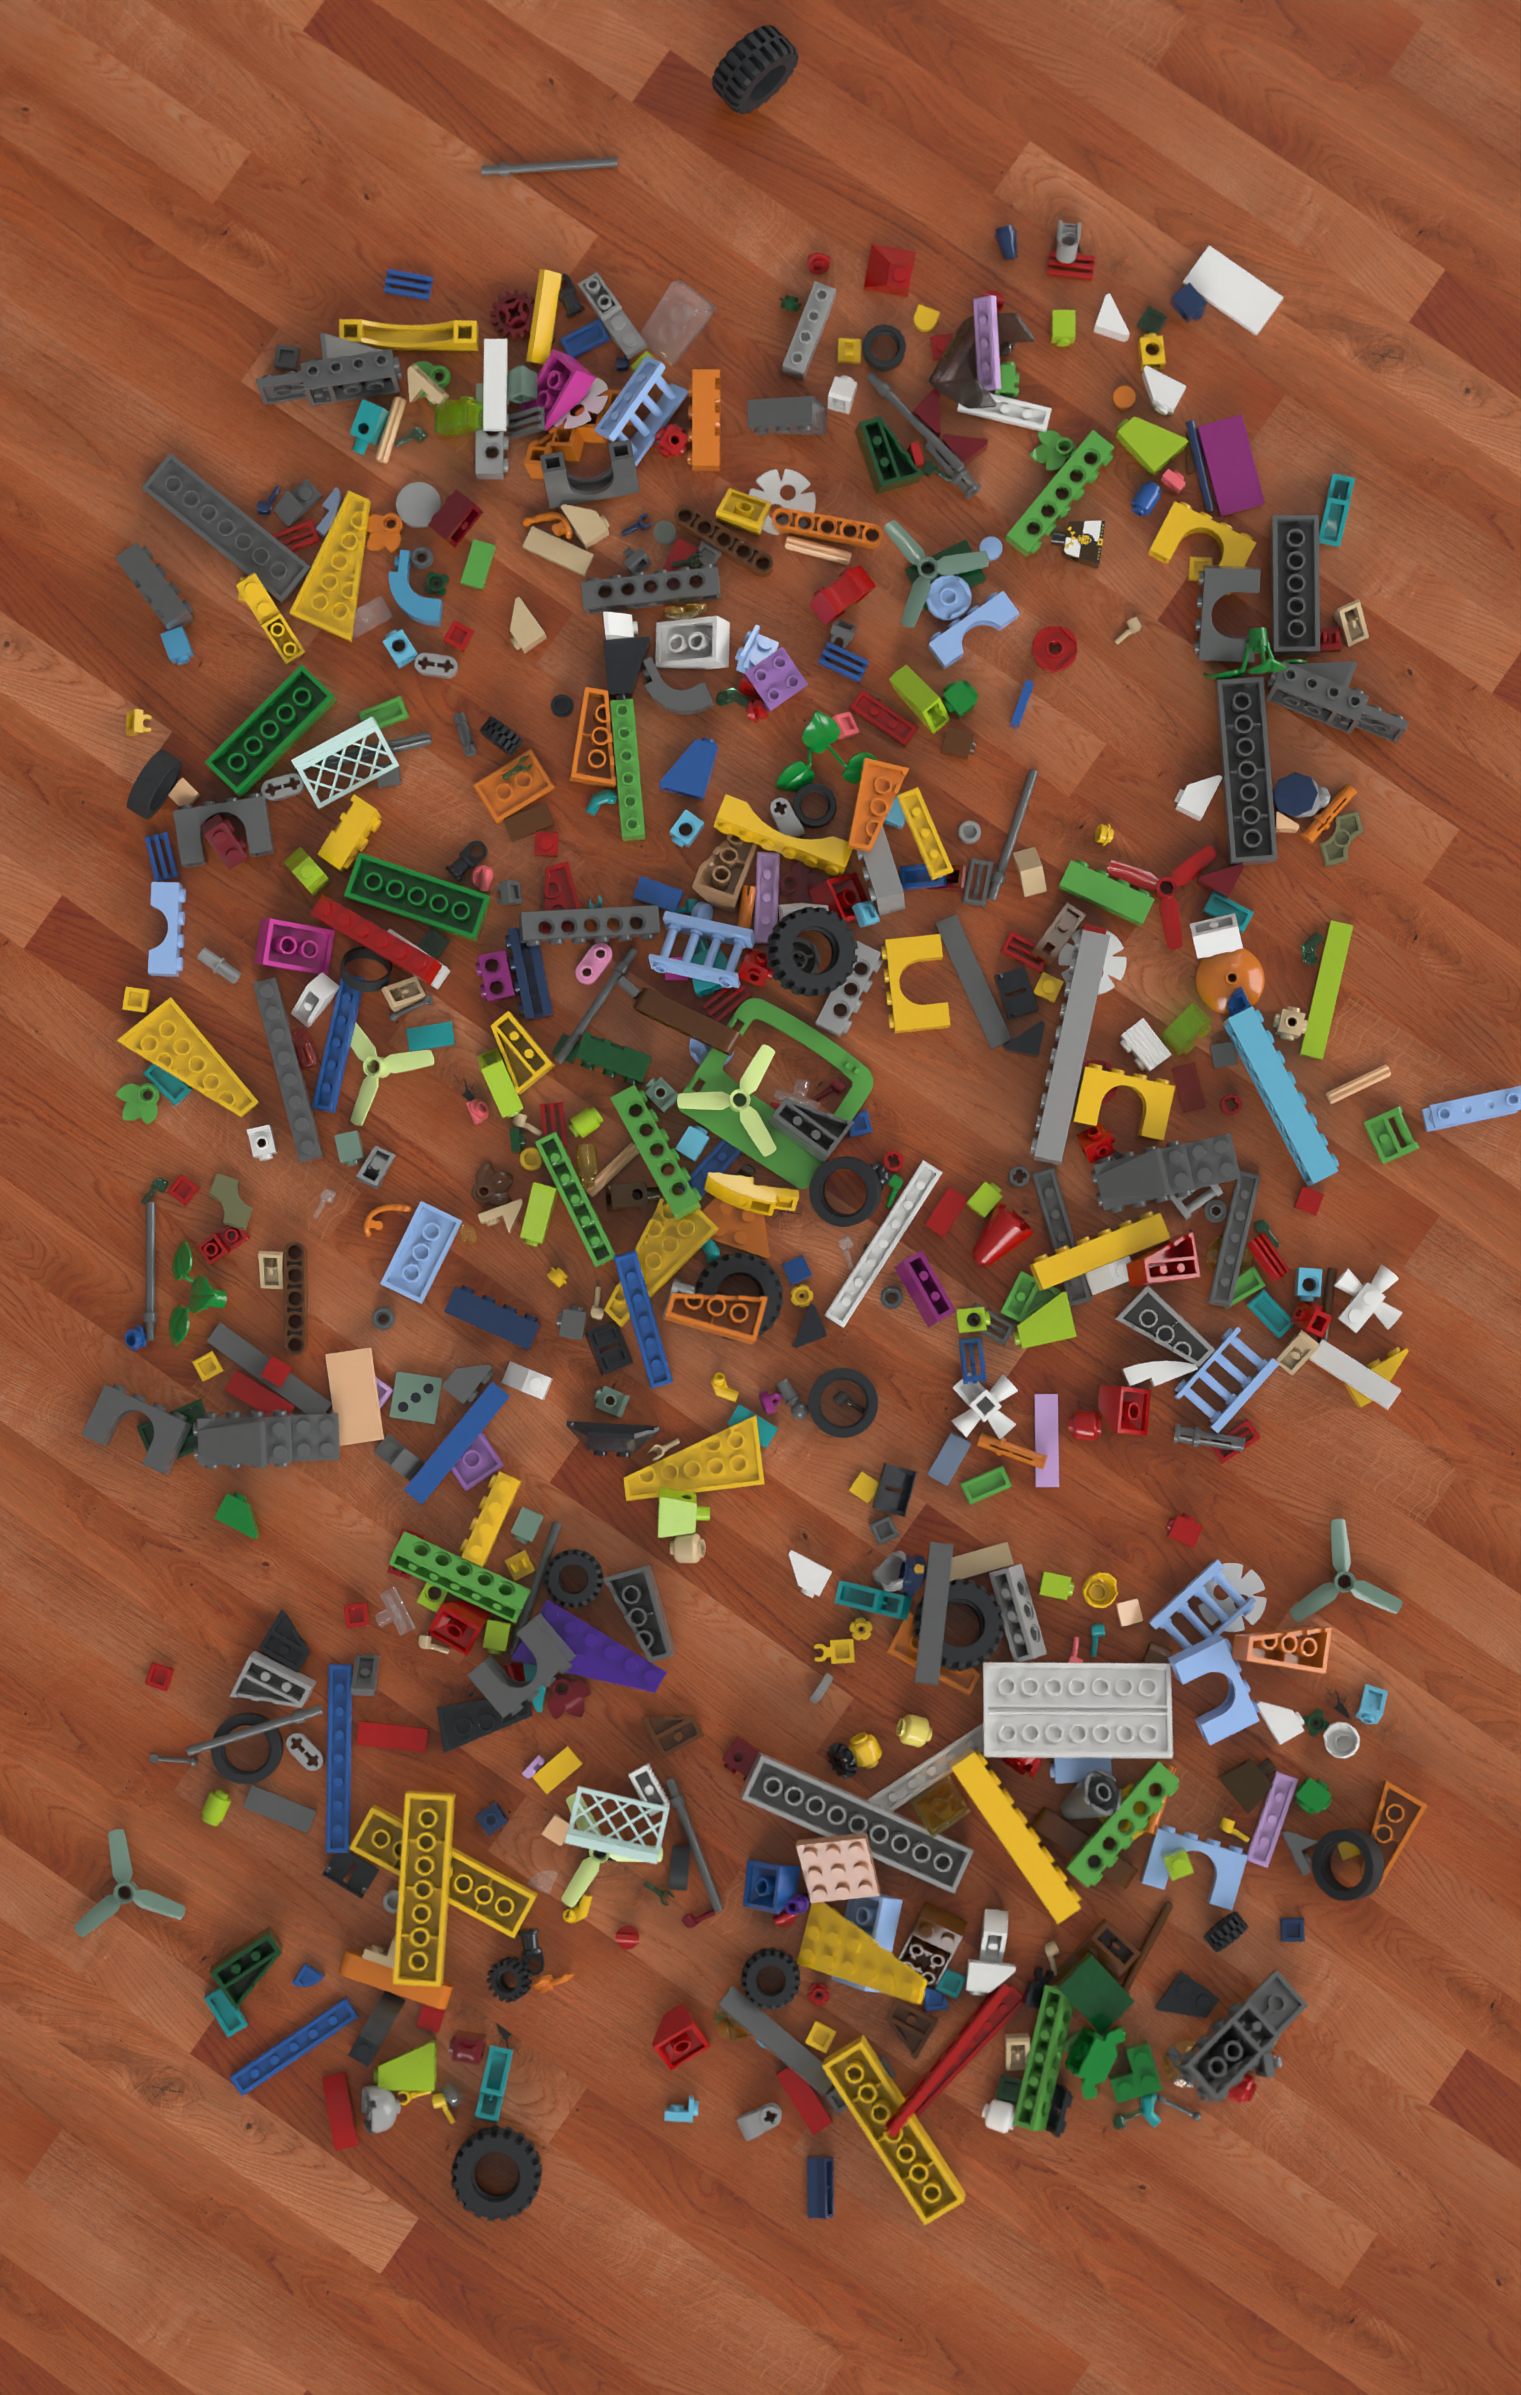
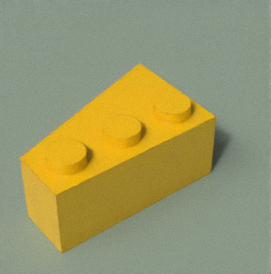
M355 794L351 798L353 804L347 813L343 812L341 814L340 823L335 830L331 831L317 854L322 860L342 873L345 869L349 870L356 860L353 857L358 850L362 851L369 841L367 837L371 831L376 832L382 822L380 821L381 815L377 809Z
M507 1011L491 1025L516 1092L521 1095L550 1071L555 1064L510 1011Z

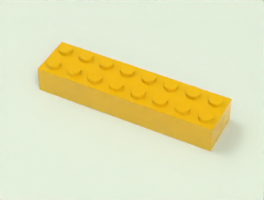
M970 1747L949 1761L948 1764L1055 1921L1059 1924L1081 1908L1078 1904L1081 1898L1071 1884L1069 1886L1065 1885L1067 1881L1066 1876L1058 1865L1052 1866L1051 1863L1054 1862V1859L1045 1846L1039 1847L1038 1843L1041 1840L1033 1828H1026L1024 1824L1028 1821L1018 1807L1013 1809L1011 1805L1015 1802L1005 1788L1000 1790L998 1785L1001 1782L992 1768L987 1771L985 1765L988 1763L979 1750L974 1752Z
M407 1791L405 1793L393 1984L440 1987L443 1983L455 1793Z
M374 1804L349 1849L400 1876L404 1820ZM452 1847L448 1903L506 1935L515 1938L538 1893Z
M864 2035L825 2058L822 2064L823 2069L923 2224L927 2225L964 2202L965 2191L914 2113L895 2137L887 2136L882 2131V2128L904 2102L905 2098Z

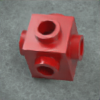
M669 424L664 426V428L661 426L654 436L656 440L652 446L658 449L657 452L663 457L674 458L678 455L681 456L688 447L686 441L689 437L684 434L685 430L679 425L673 424L672 426ZM671 437L676 440L674 444L671 443Z
M748 948L738 974L739 979L764 987L766 980H771L772 974H774L772 968H768L767 965L769 956L765 952Z
M1101 1123L1076 1134L1081 1150L1090 1164L1115 1153L1112 1145L1115 1142L1114 1136L1110 1129L1106 1131Z
M1300 1301L1290 1322L1298 1325L1297 1331L1299 1332L1304 1331L1307 1335L1313 1333L1323 1337L1332 1316L1322 1311L1323 1306L1313 1301L1309 1305Z

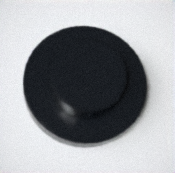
M561 694L553 698L551 710L555 716L564 718L572 713L574 705L569 696Z

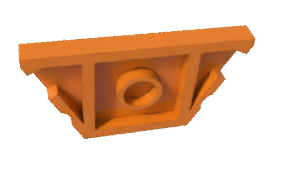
M715 1198L702 1211L719 1228L710 1238L711 1240L769 1259L770 1253L764 1215L734 1207L718 1198Z

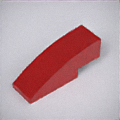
M346 2072L322 2077L335 2151L358 2146L360 2139Z

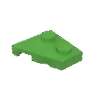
M1020 1271L1000 1313L1021 1323L1051 1299L1059 1295L1060 1290L1051 1286L1039 1291L1035 1278Z

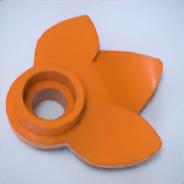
M389 513L385 516L378 514L369 516L367 531L370 535L367 541V549L378 551L386 547L389 552H394L401 543L400 532L403 528L401 517L395 513ZM391 522L396 523L394 528H388Z
M551 1974L534 1979L532 1987L534 1990H539L540 1993H545L553 1990V1985L567 1982L574 1975L565 1974L563 1977L553 1979Z

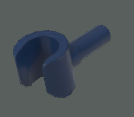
M625 355L624 358L616 357V371H628L629 360Z
M278 486L275 487L267 502L259 500L257 505L258 514L270 515L274 499L281 490Z
M648 514L640 515L637 523L621 531L623 537L638 529L648 530L652 522L648 524L641 522V520L648 517Z

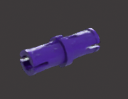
M796 1894L787 1901L788 1904L785 1905V1910L790 1915L803 1913L811 1906L809 1894Z

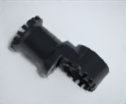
M560 273L562 274L561 279H565L568 282V286L564 290H559L558 301L562 302L567 312L566 317L573 318L577 316L576 314L579 315L585 311V307L580 304L576 296L577 291L569 276L565 273Z
M473 841L459 853L460 857L445 869L461 882V877L470 868L474 869L480 862L486 859L488 849L481 841ZM475 845L482 846L484 850L483 855L479 858H474L471 855V849Z
M530 1928L529 1931L527 1929L518 1931L523 1946L521 1951L522 1960L525 1961L523 1966L528 1965L530 1958H537L541 1962V1967L538 1970L527 1969V1972H532V1975L540 1974L545 1966L542 1948L539 1947L537 1936L539 1928Z

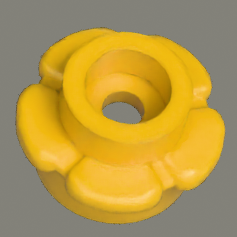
M1099 824L1096 829L1095 841L1102 843V846H1105L1107 842L1110 843L1113 839L1114 830L1111 829L1110 824Z
M551 1267V1271L547 1274L548 1278L558 1288L563 1284L566 1285L565 1279L567 1275L559 1267L556 1270Z
M801 1284L799 1287H794L791 1291V1301L796 1306L807 1307L810 1301L813 1300V1292L809 1290L807 1285Z
M857 1618L855 1622L850 1624V1632H852L854 1639L866 1640L871 1636L872 1624L870 1621H866L865 1618Z

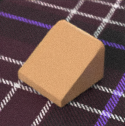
M183 777L168 794L178 806L192 805L201 796Z
M1275 812V832H1297L1299 824L1280 812Z
M1138 1598L1115 1603L1121 1627L1143 1621Z
M555 1814L542 1832V1835L562 1846L566 1839L569 1823Z

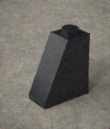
M649 636L603 640L609 699L624 700L628 699L627 697L633 696L644 665L643 660L646 659L650 648Z

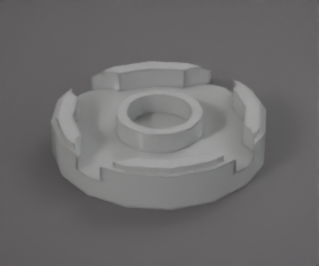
M423 482L408 484L402 488L396 500L398 515L405 524L413 528L428 527L433 515L442 506L440 495L435 488Z

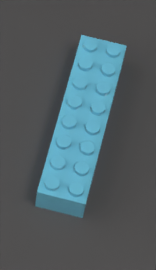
M1253 1006L1228 1018L1223 1023V1026L1231 1041H1233L1236 1051L1308 1187L1338 1172L1337 1166H1339V1163L1333 1153L1329 1154L1326 1148L1328 1142L1324 1134L1318 1133L1315 1127L1317 1121L1313 1113L1307 1112L1304 1106L1307 1104L1302 1092H1297L1293 1085L1296 1083L1295 1078L1290 1071H1286L1283 1065L1285 1059L1279 1050H1275L1272 1044L1275 1041L1269 1030L1265 1031L1262 1025L1264 1020L1258 1009L1254 1010Z

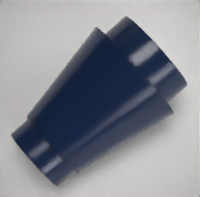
M1013 225L995 229L996 235L994 236L1004 256V261L1018 258L1017 233Z

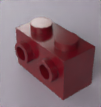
M456 489L453 494L448 496L441 509L433 515L428 526L449 544L456 547L483 514V511Z
M217 814L199 826L229 870L248 858L245 852L248 847L241 837L235 838L232 833L235 829L228 819L223 821L220 815Z
M737 1736L722 1758V1761L725 1762L724 1767L734 1774L739 1771L744 1775L743 1780L746 1781L758 1752H763Z

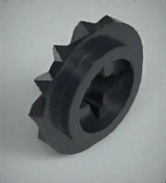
M839 1742L831 1745L827 1756L830 1758L828 1763L832 1765V1770L837 1772L838 1777L842 1776L844 1779L854 1776L857 1771V1763L852 1751L846 1745Z

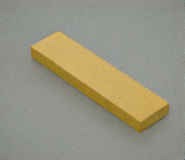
M540 269L526 360L528 362L544 365L550 355L562 275L560 273Z
M917 787L897 795L896 798L931 880L953 873L954 870L919 788Z

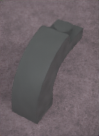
M651 657L643 660L644 668L641 669L646 681L651 680L650 683L644 685L649 697L662 709L679 715H694L714 707V702L704 682L687 690L673 689L664 683Z

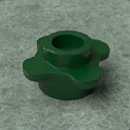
M786 295L785 299H779L782 301L780 308L798 312L799 306H802L801 303H798L799 298Z
M433 571L427 574V585L424 587L427 594L436 593L439 596H444L447 592L445 588L446 583L449 582V577L446 574L441 575Z
M1315 1709L1309 1716L1305 1715L1302 1718L1311 1736H1317L1318 1732L1327 1730L1330 1725L1324 1718L1321 1709Z

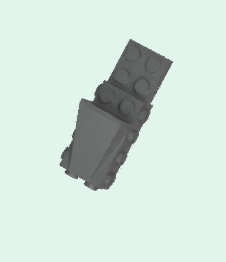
M322 333L320 334L323 360L309 359L305 363H300L302 372L288 371L284 375L277 376L268 374L256 379L257 388L264 405L308 398L310 406L399 393V380L403 378L398 357L393 356L391 349L379 350ZM384 378H391L388 382L383 381ZM343 385V389L338 388V386Z
M1283 661L1282 664L1287 666V670L1273 672L1266 686L1270 688L1266 700L1349 734L1357 727L1397 744L1409 723L1398 714L1390 715L1383 712L1378 706L1366 705L1369 696L1365 695L1360 689L1348 688L1358 664L1354 661L1289 664Z
M1231 1133L1186 1144H1180V1141L1166 1143L1167 1148L1148 1147L1143 1149L1144 1153L1135 1155L1134 1151L1121 1154V1159L1112 1160V1157L1099 1159V1164L1094 1165L1095 1170L1091 1171L1093 1183L1098 1184L1100 1193H1096L1099 1207L1103 1206L1105 1211L1110 1210V1213L1113 1214L1124 1211V1206L1133 1205V1208L1146 1206V1201L1155 1199L1156 1203L1168 1201L1171 1195L1178 1194V1198L1192 1195V1190L1241 1179Z
M262 1410L249 1411V1414H240V1411H228L226 1414L217 1415V1412L210 1411L203 1412V1415L197 1418V1422L193 1423V1434L198 1436V1445H194V1458L198 1459L199 1465H205L206 1469L219 1468V1465L228 1464V1468H241L242 1464L251 1465V1467L266 1468L269 1463H274L275 1467L289 1466L288 1463L293 1461L340 1460L339 1413L293 1414L287 1413V1410H273V1413H264Z
M1274 1970L1243 2002H1235L1227 2010L1229 2014L1224 2019L1220 2018L1217 2021H1213L1206 2034L1196 2041L1197 2046L1192 2051L1188 2050L1180 2057L1181 2063L1176 2067L1181 2072L1180 2077L1196 2089V2095L1203 2102H1221L1228 2095L1227 2091L1232 2086L1238 2085L1243 2080V2075L1260 2062L1258 2059L1275 2047L1274 2043L1281 2037L1280 2034L1308 2004L1279 1971Z

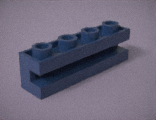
M519 928L508 929L509 935L505 936L507 949H512L513 958H509L512 972L516 971L518 980H514L516 994H521L522 1002L518 1003L520 1016H525L526 1021L554 1016L540 945L527 946L526 943H520Z
M462 1285L461 1289L458 1287L454 1288L444 1310L445 1313L527 1350L531 1349L533 1340L541 1327L540 1324H537L538 1318L526 1313L524 1317L515 1314L517 1309L507 1304H504L503 1308L495 1305L496 1300L484 1294L482 1298L473 1295L475 1290Z

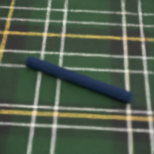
M1195 420L1187 421L1186 427L1205 512L1213 511L1214 506Z

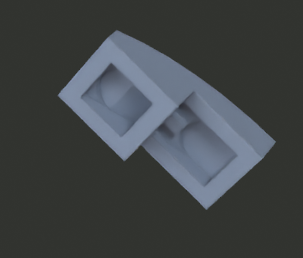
M337 487L322 504L324 510L328 513L316 527V530L323 538H326L341 507L342 494Z
M951 1432L927 1475L948 1486L972 1442Z

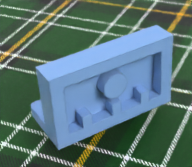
M755 625L752 632H747L743 642L746 645L744 648L740 647L736 654L735 660H738L736 670L745 673L778 649L779 642L758 634L759 625Z

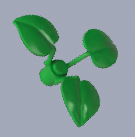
M1253 628L1248 630L1249 643L1245 644L1246 651L1241 668L1215 675L1203 672V676L1214 680L1236 679L1245 676L1244 672L1250 649H1252V653H1260L1262 664L1248 669V673L1280 672L1287 670V666L1282 664L1283 661L1274 659L1270 649V642L1267 639V629ZM1266 650L1269 656V659L1267 661L1264 653L1266 652ZM1306 657L1303 660L1291 659L1284 662L1289 664H1306L1308 658Z
M815 710L802 733V741L807 745L806 765L802 761H795L786 766L779 775L775 787L782 791L796 792L801 787L811 784L815 777L814 771L810 769L812 765V752L822 753L826 748L845 768L842 772L843 779L852 784H859L863 760L865 758L877 760V758L871 753L860 752L853 755L849 759L848 764L845 763L830 746V743L835 742L840 735L838 724L828 715Z
M184 1240L173 1257L172 1273L176 1280H181L184 1277L192 1285L189 1307L183 1308L182 1305H177L170 1315L169 1335L175 1347H178L177 1345L184 1340L188 1333L189 1311L196 1314L203 1309H208V1307L222 1309L227 1301L226 1291L212 1289L204 1275H197L195 1279L188 1275L192 1268V1254L187 1241Z

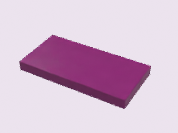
M1242 414L1197 427L1219 516L1265 504Z

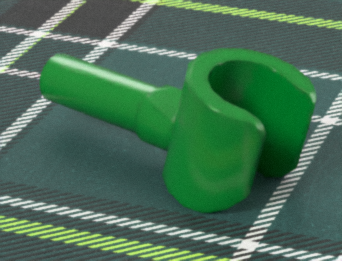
M896 1174L892 1176L888 1183L893 1188L886 1203V1207L891 1208L895 1195L903 1184L902 1178Z

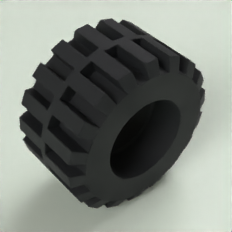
M579 1549L566 1550L553 1557L547 1565L544 1575L545 1588L549 1593L548 1595L557 1604L567 1608H579L589 1604L598 1596L603 1586L604 1576L600 1563L589 1552ZM569 1565H579L587 1573V1584L579 1592H569L561 1585V1572Z
M771 1947L766 1950L765 1948L760 1949L759 1952L753 1953L745 1962L742 1970V1989L747 1999L751 2000L752 2004L756 2007L758 2005L764 2010L767 2008L771 2010H777L778 2007L783 2008L788 2002L791 2003L794 1996L798 1993L800 1985L798 1965L794 1962L793 1957L790 1954L787 1955L784 1950H775V1948ZM776 1966L783 1971L785 1981L779 1990L767 1992L759 1987L757 1974L763 1967Z

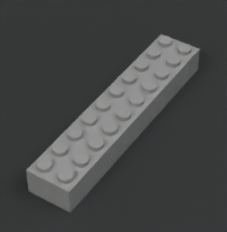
M1083 930L1082 936L1077 935L1074 952H1077L1078 955L1077 958L1072 957L1069 974L1073 975L1072 981L1067 980L1064 997H1068L1067 1003H1062L1059 1019L1063 1020V1025H1058L1054 1041L1059 1043L1058 1048L1052 1049L1049 1064L1054 1066L1053 1071L1048 1070L1045 1086L1049 1087L1048 1094L1043 1093L1040 1109H1044L1043 1116L1038 1115L1035 1131L1039 1132L1038 1139L1033 1138L1030 1154H1035L1033 1160L1061 1166L1110 935Z
M758 1752L739 1794L745 1801L826 1837L866 1833L873 1858L952 1893H955L974 1851L969 1845L761 1752Z

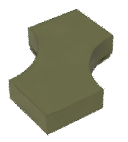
M1358 811L1335 817L1333 835L1329 840L1319 845L1325 867L1348 861V847L1351 841L1364 833Z
M217 1173L209 1196L217 1200L223 1207V1224L246 1231L253 1207L248 1206L241 1200L238 1194L239 1180Z

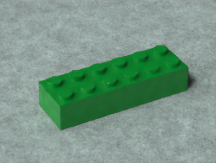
M301 664L205 763L226 785L242 798L337 700Z
M360 852L358 853L344 894L347 900L476 943L478 942L492 901L489 895Z

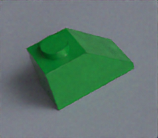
M237 1491L234 1494L227 1493L214 1518L253 1539H258L260 1532L251 1503L246 1501L247 1497Z

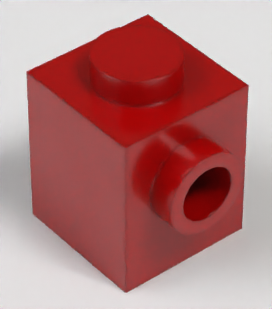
M1182 1513L1181 1516L1175 1515L1174 1519L1169 1518L1165 1530L1168 1531L1166 1536L1194 1548L1203 1526L1194 1523V1517Z

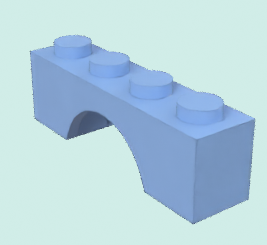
M1004 591L999 594L994 592L985 599L987 603L981 607L978 605L974 606L967 612V617L962 620L959 618L948 625L949 629L943 634L939 631L929 639L931 642L928 644V649L943 670L962 658V639L971 628L979 625H988L1000 631L1018 618V610Z
M151 882V905L162 911L168 922V932L164 941L156 948L149 950L148 974L151 976L179 977V971H183V957H180V948H184V934H181V925H185V912H182V903L186 901V889H182L183 886L178 882Z

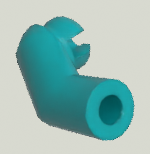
M611 789L596 792L585 811L595 816L601 804H614L618 798L617 794L613 793Z
M709 1239L701 1247L707 1256V1262L710 1263L720 1257V1250L713 1240Z
M1155 2092L1143 2095L1140 2099L1139 2107L1140 2113L1152 2127L1157 2126L1162 2120L1154 2111L1155 2101H1157Z

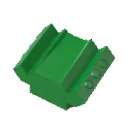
M1123 2025L1108 2030L1102 2035L1088 2026L1082 2027L1065 2064L1066 2069L1082 2079L1081 2088L1085 2100L1095 2098L1099 2094L1098 2084L1106 2080L1116 2057L1120 2053L1118 2043L1125 2041L1127 2038Z

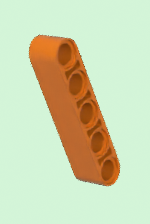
M778 508L772 515L773 528L783 534L866 549L878 548L882 542L881 528L872 523L789 508ZM780 516H785L789 521L784 525H780L776 522V519ZM802 520H807L811 523V526L807 529H802L798 524ZM825 524H830L833 527V531L825 533L821 530V527ZM847 528H852L856 534L852 537H847L843 532ZM874 532L878 535V539L870 541L866 538V535Z
M345 1950L338 1974L408 1999L446 2010L453 1990L452 1985L445 1982L440 1987L393 1984V1968L362 1958L363 1954Z

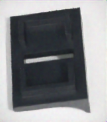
M1024 966L994 975L993 978L1008 1020L1039 1010ZM1025 988V993L1006 999V994Z
M615 1321L584 1333L601 1376L633 1363L618 1324ZM618 1342V1347L600 1354L599 1349Z
M884 1463L872 1508L905 1517L917 1472ZM885 1485L902 1489V1493L884 1490Z
M351 1852L335 1853L322 1875L362 1899L380 1869ZM355 1862L358 1865L355 1871L353 1872L352 1876L350 1877L349 1881L346 1883L343 1880L345 1879L353 1863Z
M1057 2083L1045 2130L1060 2138L1061 2133L1065 2132L1067 2121H1064L1067 2107L1071 2108L1073 2096L1069 2089Z

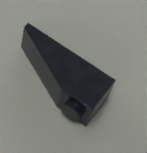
M384 1991L348 2056L369 2067L406 2001L391 1992Z

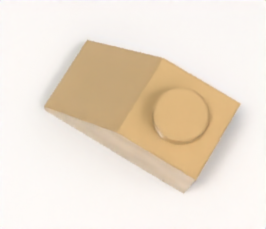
M566 504L560 506L563 515L568 519L572 529L586 550L609 536L607 528L610 525L604 515L599 516L595 510Z
M520 597L516 598L510 626L512 638L509 640L517 651L521 649L525 654L547 639V637Z

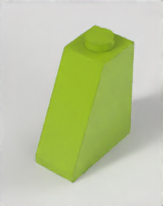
M1135 416L1130 421L1125 419L1117 427L1116 438L1152 477L1185 449L1188 443L1186 438Z
M907 665L896 670L892 677L889 678L895 692L933 734L951 720L940 697Z
M301 847L283 861L313 896L331 882Z
M498 1047L478 1055L477 1059L502 1118L506 1116L513 1117L520 1113V1110L524 1108Z
M533 1182L520 1235L522 1239H525L524 1244L535 1247L538 1246V1243L544 1244L559 1192L556 1188Z
M1066 1291L1057 1295L1016 1326L1017 1331L1013 1332L1016 1345H1020V1348L1024 1349L1077 1337Z
M430 2040L381 2062L378 2069L374 2070V2084H378V2088L386 2090L434 2091L436 2088L437 2040Z

